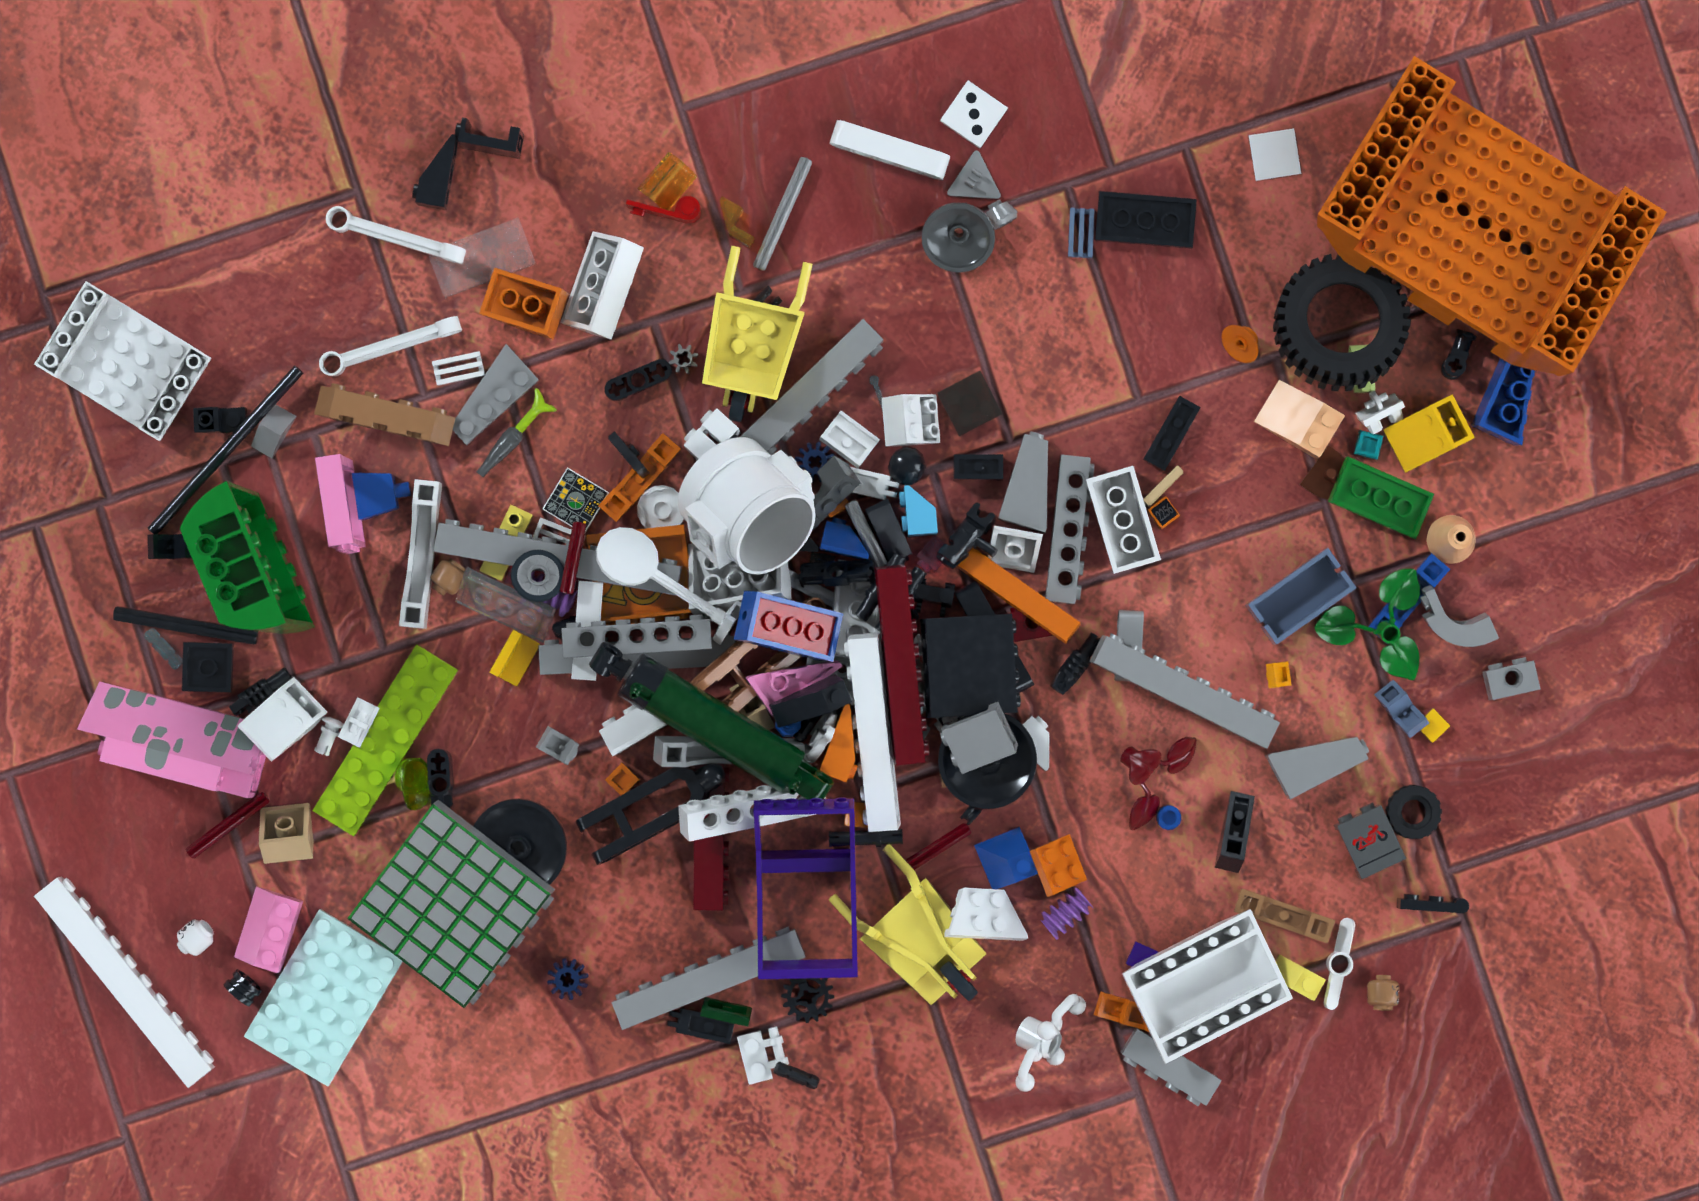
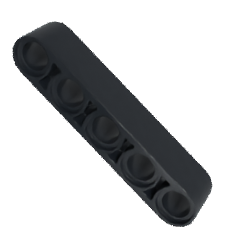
M976 581L954 592L966 616L995 615ZM1017 656L1015 658V668L1019 670V682L1016 683L1017 692L1021 693L1034 686V683L1021 659Z

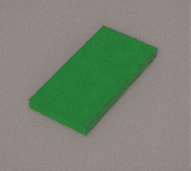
M1345 457L1328 502L1412 539H1417L1434 494L1351 457Z

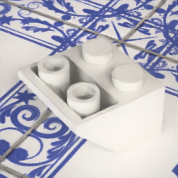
M901 394L882 398L885 446L940 443L936 394Z

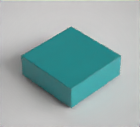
M1359 430L1353 454L1378 460L1384 436Z

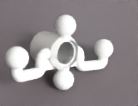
M1077 994L1067 996L1053 1011L1051 1022H1042L1028 1016L1020 1024L1015 1041L1017 1046L1027 1050L1016 1077V1086L1020 1091L1027 1092L1034 1087L1035 1079L1028 1073L1033 1062H1038L1043 1057L1051 1065L1056 1066L1064 1061L1065 1053L1060 1048L1062 1041L1060 1033L1062 1016L1068 1010L1074 1015L1082 1014L1085 1011L1086 1002L1081 996Z

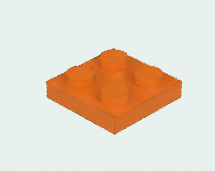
M1070 834L1030 850L1047 897L1087 880Z

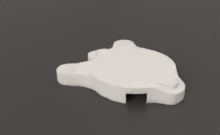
M836 710L823 714L812 729L809 745L805 744V762H815L824 751L825 746L833 738L834 726L837 722Z

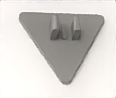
M978 150L973 152L947 191L948 196L985 199H999L1001 197Z

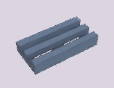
M1070 208L1068 257L1092 258L1094 209ZM1075 214H1079L1078 252H1073ZM1084 215H1089L1087 253H1083Z

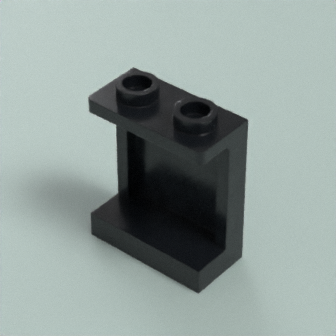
M462 117L461 123H457L455 137L463 149L520 159L524 140L521 128L511 126L507 141L470 134L472 125L467 118Z

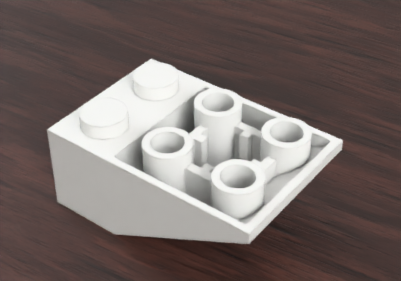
M293 677L239 723L238 727L272 762L311 731L327 714V711Z

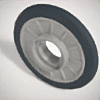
M528 551L522 554L512 567V585L516 592L526 600L532 602L548 601L560 592L564 567L561 561L548 551ZM535 570H541L545 574V579L541 582H536L531 578V573Z

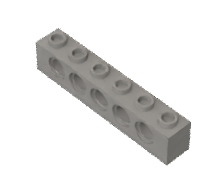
M1060 456L1045 598L1054 603L1074 605L1076 600H1080L1082 585H1077L1078 575L1083 576L1084 561H1080L1081 551L1086 550L1087 537L1083 536V527H1088L1089 512H1085L1086 502H1091L1086 479L1092 478L1094 475V464L1090 463L1091 458ZM1071 475H1078L1082 479V485L1079 488L1070 486L1069 477ZM1069 499L1078 501L1079 510L1072 513L1067 510L1066 502ZM1072 523L1076 526L1077 533L1075 536L1068 537L1063 531L1065 524ZM1068 547L1073 550L1074 558L1071 561L1062 559L1061 551L1063 548ZM1061 572H1068L1071 575L1072 581L1069 585L1064 586L1059 583L1058 576Z
M690 615V620L680 621V616L665 617V622H655V618H642L638 624H631L630 619L616 620V625H606V621H593L589 627H581V622L566 623V628H561L563 658L593 657L601 643L606 642L604 637L608 631H615L618 634L619 640L614 646L623 655L712 649L710 619H704V615ZM683 626L690 627L693 632L691 639H681L679 629ZM657 628L667 630L668 638L666 641L659 642L655 639L654 632ZM634 629L642 631V642L633 643L629 638L630 632ZM585 632H589L594 636V643L588 647L580 643V636Z

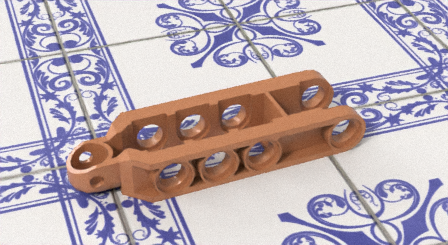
M809 597L802 602L826 609L824 601L817 597ZM737 640L690 683L701 690H705L712 683L721 680L727 673H730L739 686L721 702L736 711L741 710L757 694L737 665L745 654L751 649L755 650L758 645ZM778 651L752 675L787 669L801 656Z

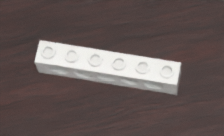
M761 785L754 790H737L730 795H714L710 799L701 801L690 800L687 804L678 805L680 833L690 842L754 828V808L750 809L754 804V800L796 799L799 794L791 795L788 787L783 792H779L771 786ZM800 796V797L798 798V800L806 799V798ZM816 814L760 815V826Z

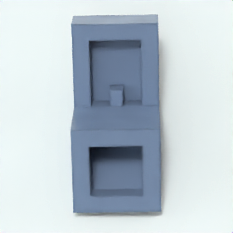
M1394 680L1374 694L1391 718L1409 738L1429 724L1427 718L1413 705L1407 693Z

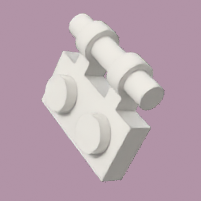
M777 1026L768 1028L770 1038L763 1039L761 1030L737 1036L749 1085L773 1079L771 1069L775 1068L777 1062L789 1064L788 1057H785L782 1043H784L783 1037L779 1035ZM772 1046L775 1059L769 1061L765 1047Z

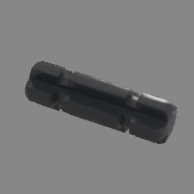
M777 1062L774 1068V1073L778 1076L805 1085L811 1089H816L820 1081L816 1075L782 1062Z

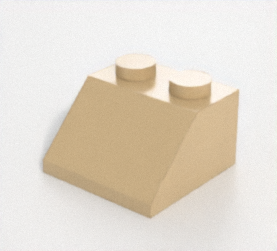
M309 803L260 809L259 847L264 864L313 859L314 839Z

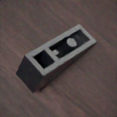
M454 134L449 137L419 178V183L414 184L412 198L416 199L415 203L418 206L447 210L458 148V141Z
M833 674L769 704L777 727L780 728L830 713L851 703L852 700L844 680Z
M1235 791L1230 792L1217 850L1215 868L1239 873L1245 860L1255 796Z

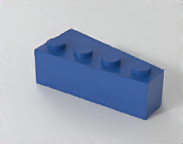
M1500 358L1470 426L1513 446L1522 445L1524 438L1523 430L1528 415L1526 413L1528 402L1531 399L1532 379L1535 376V370L1511 365Z

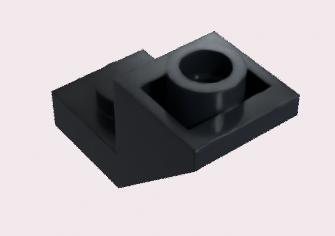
M193 408L194 433H233L247 418V408Z

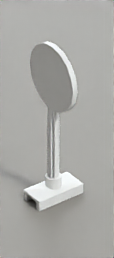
M619 527L608 531L601 537L596 548V561L601 571L610 580L621 585L636 586L645 583L649 579H653L711 617V620L719 625L712 640L721 645L739 617L740 601L737 600L725 612L719 607H714L657 569L659 564L658 551L653 541L640 531L633 528Z

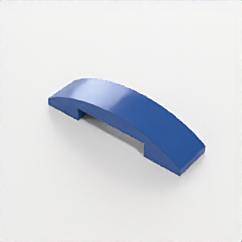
M1432 553L1416 569L1420 586V596L1417 603L1407 610H1399L1395 606L1393 607L1394 618L1396 619L1394 624L1398 628L1402 626V623L1421 603L1420 597L1424 596L1421 589L1429 585L1435 588L1450 570ZM1386 603L1368 627L1376 629L1382 621H1389L1388 607L1390 603Z

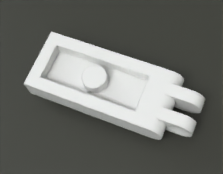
M851 467L861 482L852 493L886 500V496L896 498V492L888 491L889 486L899 488V483L890 481L891 476Z

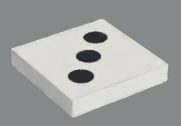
M967 81L940 122L980 149L1008 107L970 81Z

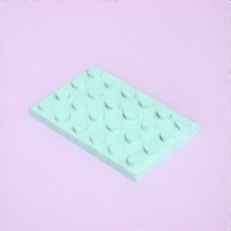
M319 909L244 1037L324 1085L329 1086L403 961L379 943Z

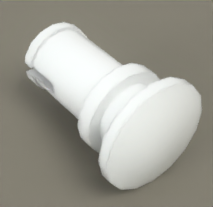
M323 717L322 721L325 722V725L321 726L322 733L314 751L329 756L334 740L340 733L338 730L344 724L335 718Z

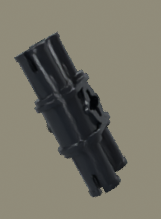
M894 553L886 566L902 565L907 560ZM915 566L911 571L912 584L908 585L909 595L913 594L914 599L917 597L916 590L927 575V573ZM876 578L869 589L864 591L866 597L854 614L864 622H867L878 605ZM880 620L875 626V629L881 632Z

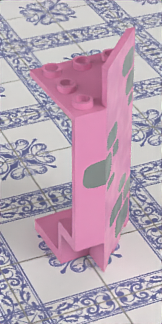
M100 681L77 728L81 731L106 737L105 741L102 740L98 748V755H101L99 761L245 798L256 796L266 755L239 729L238 724L245 718Z

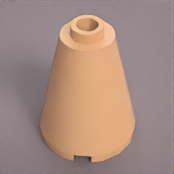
M1446 515L1432 523L1426 542L1430 553L1441 562L1454 564L1462 562L1471 555L1475 547L1476 536L1473 527L1467 520L1456 515Z

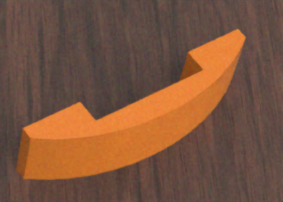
M662 433L639 460L649 471V474L641 478L632 468L598 507L617 522L659 477L681 448Z

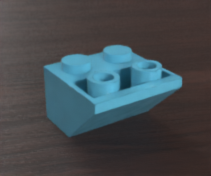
M909 485L904 486L903 492H899L900 508L905 507L906 515L901 516L902 531L907 532V537L937 535L936 508Z

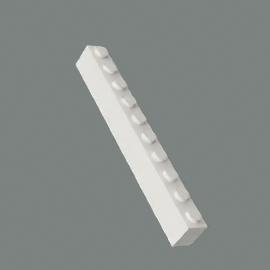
M57 877L34 897L188 1088L215 1068L212 1064L214 1059L206 1050L202 1051L197 1045L199 1041L191 1031L187 1032L181 1025L183 1021L176 1012L171 1013L166 1007L168 1002L159 992L156 994L150 987L153 985L151 980L144 973L141 975L135 968L137 966L135 960L129 954L125 956L120 949L122 945L114 935L110 937L105 931L106 925L102 919L92 915L89 911L91 906L83 897L79 898L74 892L76 888L68 878Z

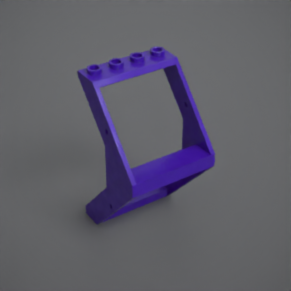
M854 798L754 800L758 979L858 977ZM849 814L850 849L762 851L760 815ZM851 871L852 959L763 960L762 873Z

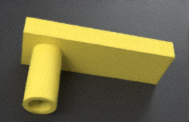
M510 505L499 529L508 530V535L517 537L518 532H526L533 515ZM483 561L479 571L503 581L510 565Z

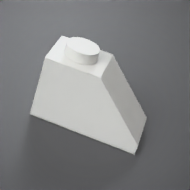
M1030 716L1022 725L1027 729L1035 744L1037 764L1044 771H1047L1049 769V732L1046 730L1048 725L1039 716L1036 718Z

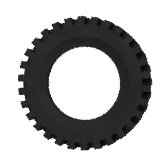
M1331 254L1324 255L1322 262L1315 258L1311 261L1309 267L1307 264H1304L1300 267L1298 274L1295 272L1291 276L1289 283H1286L1274 313L1273 332H1277L1274 340L1276 345H1281L1278 351L1280 356H1287L1285 364L1289 368L1294 365L1296 367L1294 374L1299 378L1303 373L1307 375L1305 382L1312 384L1313 380L1319 381L1318 388L1325 389L1326 385L1329 384L1332 385L1331 391H1339L1341 386H1345V391H1352L1354 385L1361 389L1366 386L1368 381L1371 384L1375 383L1380 375L1383 377L1388 373L1390 367H1393L1409 335L1408 330L1411 324V319H1408L1410 306L1405 307L1408 300L1406 294H1399L1402 289L1400 283L1397 282L1393 285L1391 283L1393 278L1387 274L1384 276L1381 273L1382 271L1377 268L1370 267L1366 273H1363L1343 261L1339 255L1333 260ZM1337 284L1350 285L1364 291L1373 299L1379 311L1380 325L1376 337L1370 344L1358 351L1342 353L1324 347L1314 338L1308 326L1307 310L1313 297L1324 288Z

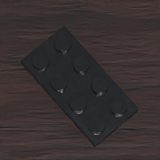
M1099 191L1095 241L1192 249L1197 199Z

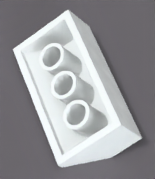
M593 231L560 323L599 337L612 339L644 247L624 238Z
M1130 466L1086 479L1113 574L1160 561V554L1134 467Z
M632 705L623 711L624 716L618 720L612 717L603 722L602 726L604 728L599 730L611 755L616 756L668 724Z

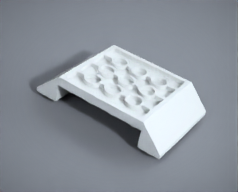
M85 281L34 365L62 380L156 440L161 441L212 358Z

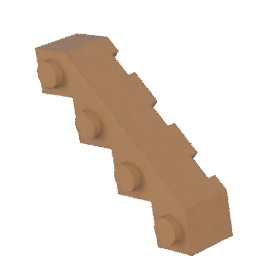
M334 383L331 384V387L321 386L314 412L315 415L449 446L455 417L446 415L447 410L433 407L432 411L413 407V402L402 399L395 403L379 399V394L365 391V395L345 391L346 386Z

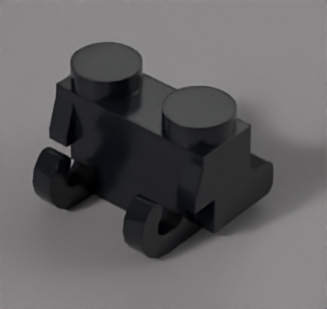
M924 578L916 590L917 597L914 599V602H917V613L921 612L922 602L941 605L939 617L944 618L946 607H952L955 584L946 582L945 588L926 585V579Z

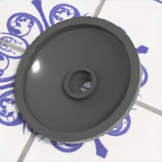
M949 203L937 208L929 215L922 230V245L928 258L936 266L951 272H967L978 268L990 257L995 244V231L989 217L981 209L967 203ZM960 228L963 232L958 234L955 232V229Z

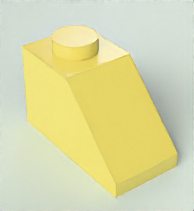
M1279 954L1276 964L1287 987L1315 1001L1326 979Z

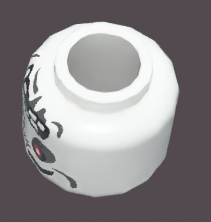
M193 919L177 932V939L179 941L177 946L184 954L189 953L193 956H198L213 943L214 931L206 921Z

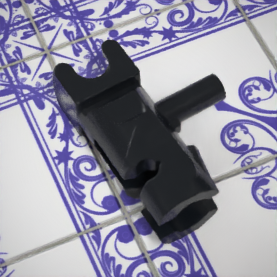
M975 503L966 513V518L953 534L949 536L950 545L943 544L937 552V559L948 568L954 569L965 560L972 548L976 549L978 547L992 558L998 551V549L981 538L995 524L996 516L994 513H989L987 517L980 518V503Z

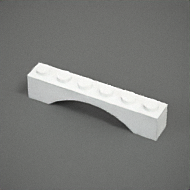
M418 479L414 481L410 549L399 626L427 629L432 584L430 576L434 565L435 552L433 551L438 528L442 483L437 481Z

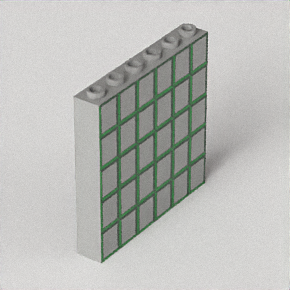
M437 800L432 804L347 919L461 1007L465 1008L469 1003L472 1005L476 1003L482 995L479 990L483 984L488 986L497 975L493 972L498 965L503 967L511 956L508 954V951L512 946L517 948L525 938L522 934L527 927L532 929L540 918L536 914L541 908L544 910L548 908L554 900L551 895L555 889L449 807Z

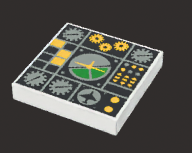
M567 467L544 505L543 510L571 527L574 522L585 523L586 533L600 510L598 505L609 492Z

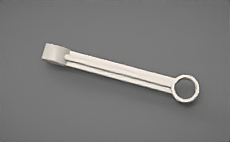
M341 206L332 207L326 214L327 225L336 232L343 233L351 230L434 255L453 263L462 264L467 251L452 244L441 243L352 216L347 209ZM340 211L345 212L347 216L346 223L340 228L334 227L332 224L334 214Z
M458 316L445 318L432 325L345 353L326 352L319 360V367L328 376H339L346 367L436 338L459 333L462 331ZM328 356L340 358V368L334 373L328 372L324 367L325 359Z

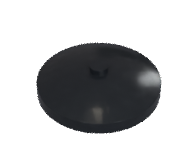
M1004 713L1018 743L1015 754L962 774L959 767L956 768L952 763L950 756L952 752L949 746H945L943 741L941 742L938 755L940 774L948 790L961 802L980 809L1001 808L1020 798L1031 785L1037 767L1035 744L1027 729L1010 715ZM973 715L964 716V717L960 718L959 720H957L956 722L961 721V720H963V719H966V718H968V717H971V716H973Z
M520 798L501 801L483 812L473 826L549 885L558 877L564 866L567 856V840L564 829L558 818L540 803Z

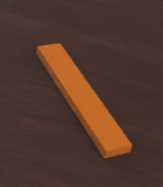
M974 548L968 552L969 556L956 566L1065 644L1080 626L1078 620Z

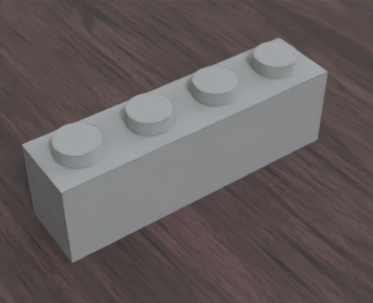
M1138 1028L1134 1029L1121 1050L1122 1055L1125 1056L1123 1059L1125 1062L1135 1068L1138 1064L1146 1069L1144 1073L1156 1081L1158 1077L1167 1081L1165 1085L1167 1088L1176 1093L1179 1090L1188 1094L1186 1099L1197 1106L1200 1103L1207 1106L1222 1081L1184 1056L1164 1064L1153 1038Z

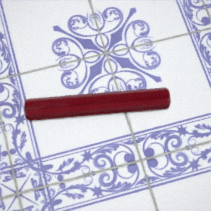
M263 792L259 793L185 849L187 854L192 859L196 858L270 802L266 794Z

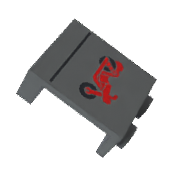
M1373 802L1361 807V813L1352 816L1351 813H1348L1338 818L1339 823L1334 825L1335 829L1339 831L1356 867L1355 872L1359 879H1364L1406 859L1382 806H1375Z

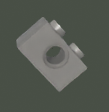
M1526 657L1512 660L1513 665L1503 667L1502 663L1488 665L1489 670L1482 672L1488 700H1496L1540 690L1534 661H1527ZM1509 671L1514 672L1516 675V682L1513 685H1509L1505 680V676Z

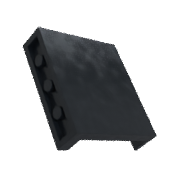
M1012 614L920 619L926 718L976 715L988 710L989 705L995 702H999L1003 713L1018 712V707L1021 705L1020 694L1016 689V683L1019 682V670L1015 668L1018 647L1014 643L1013 633H1016V620L1012 619Z

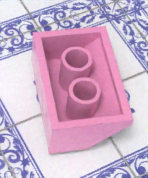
M256 886L234 957L275 973L281 972L303 901Z

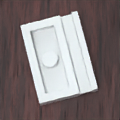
M843 411L838 413L819 438L820 441L856 468L860 467L880 440Z

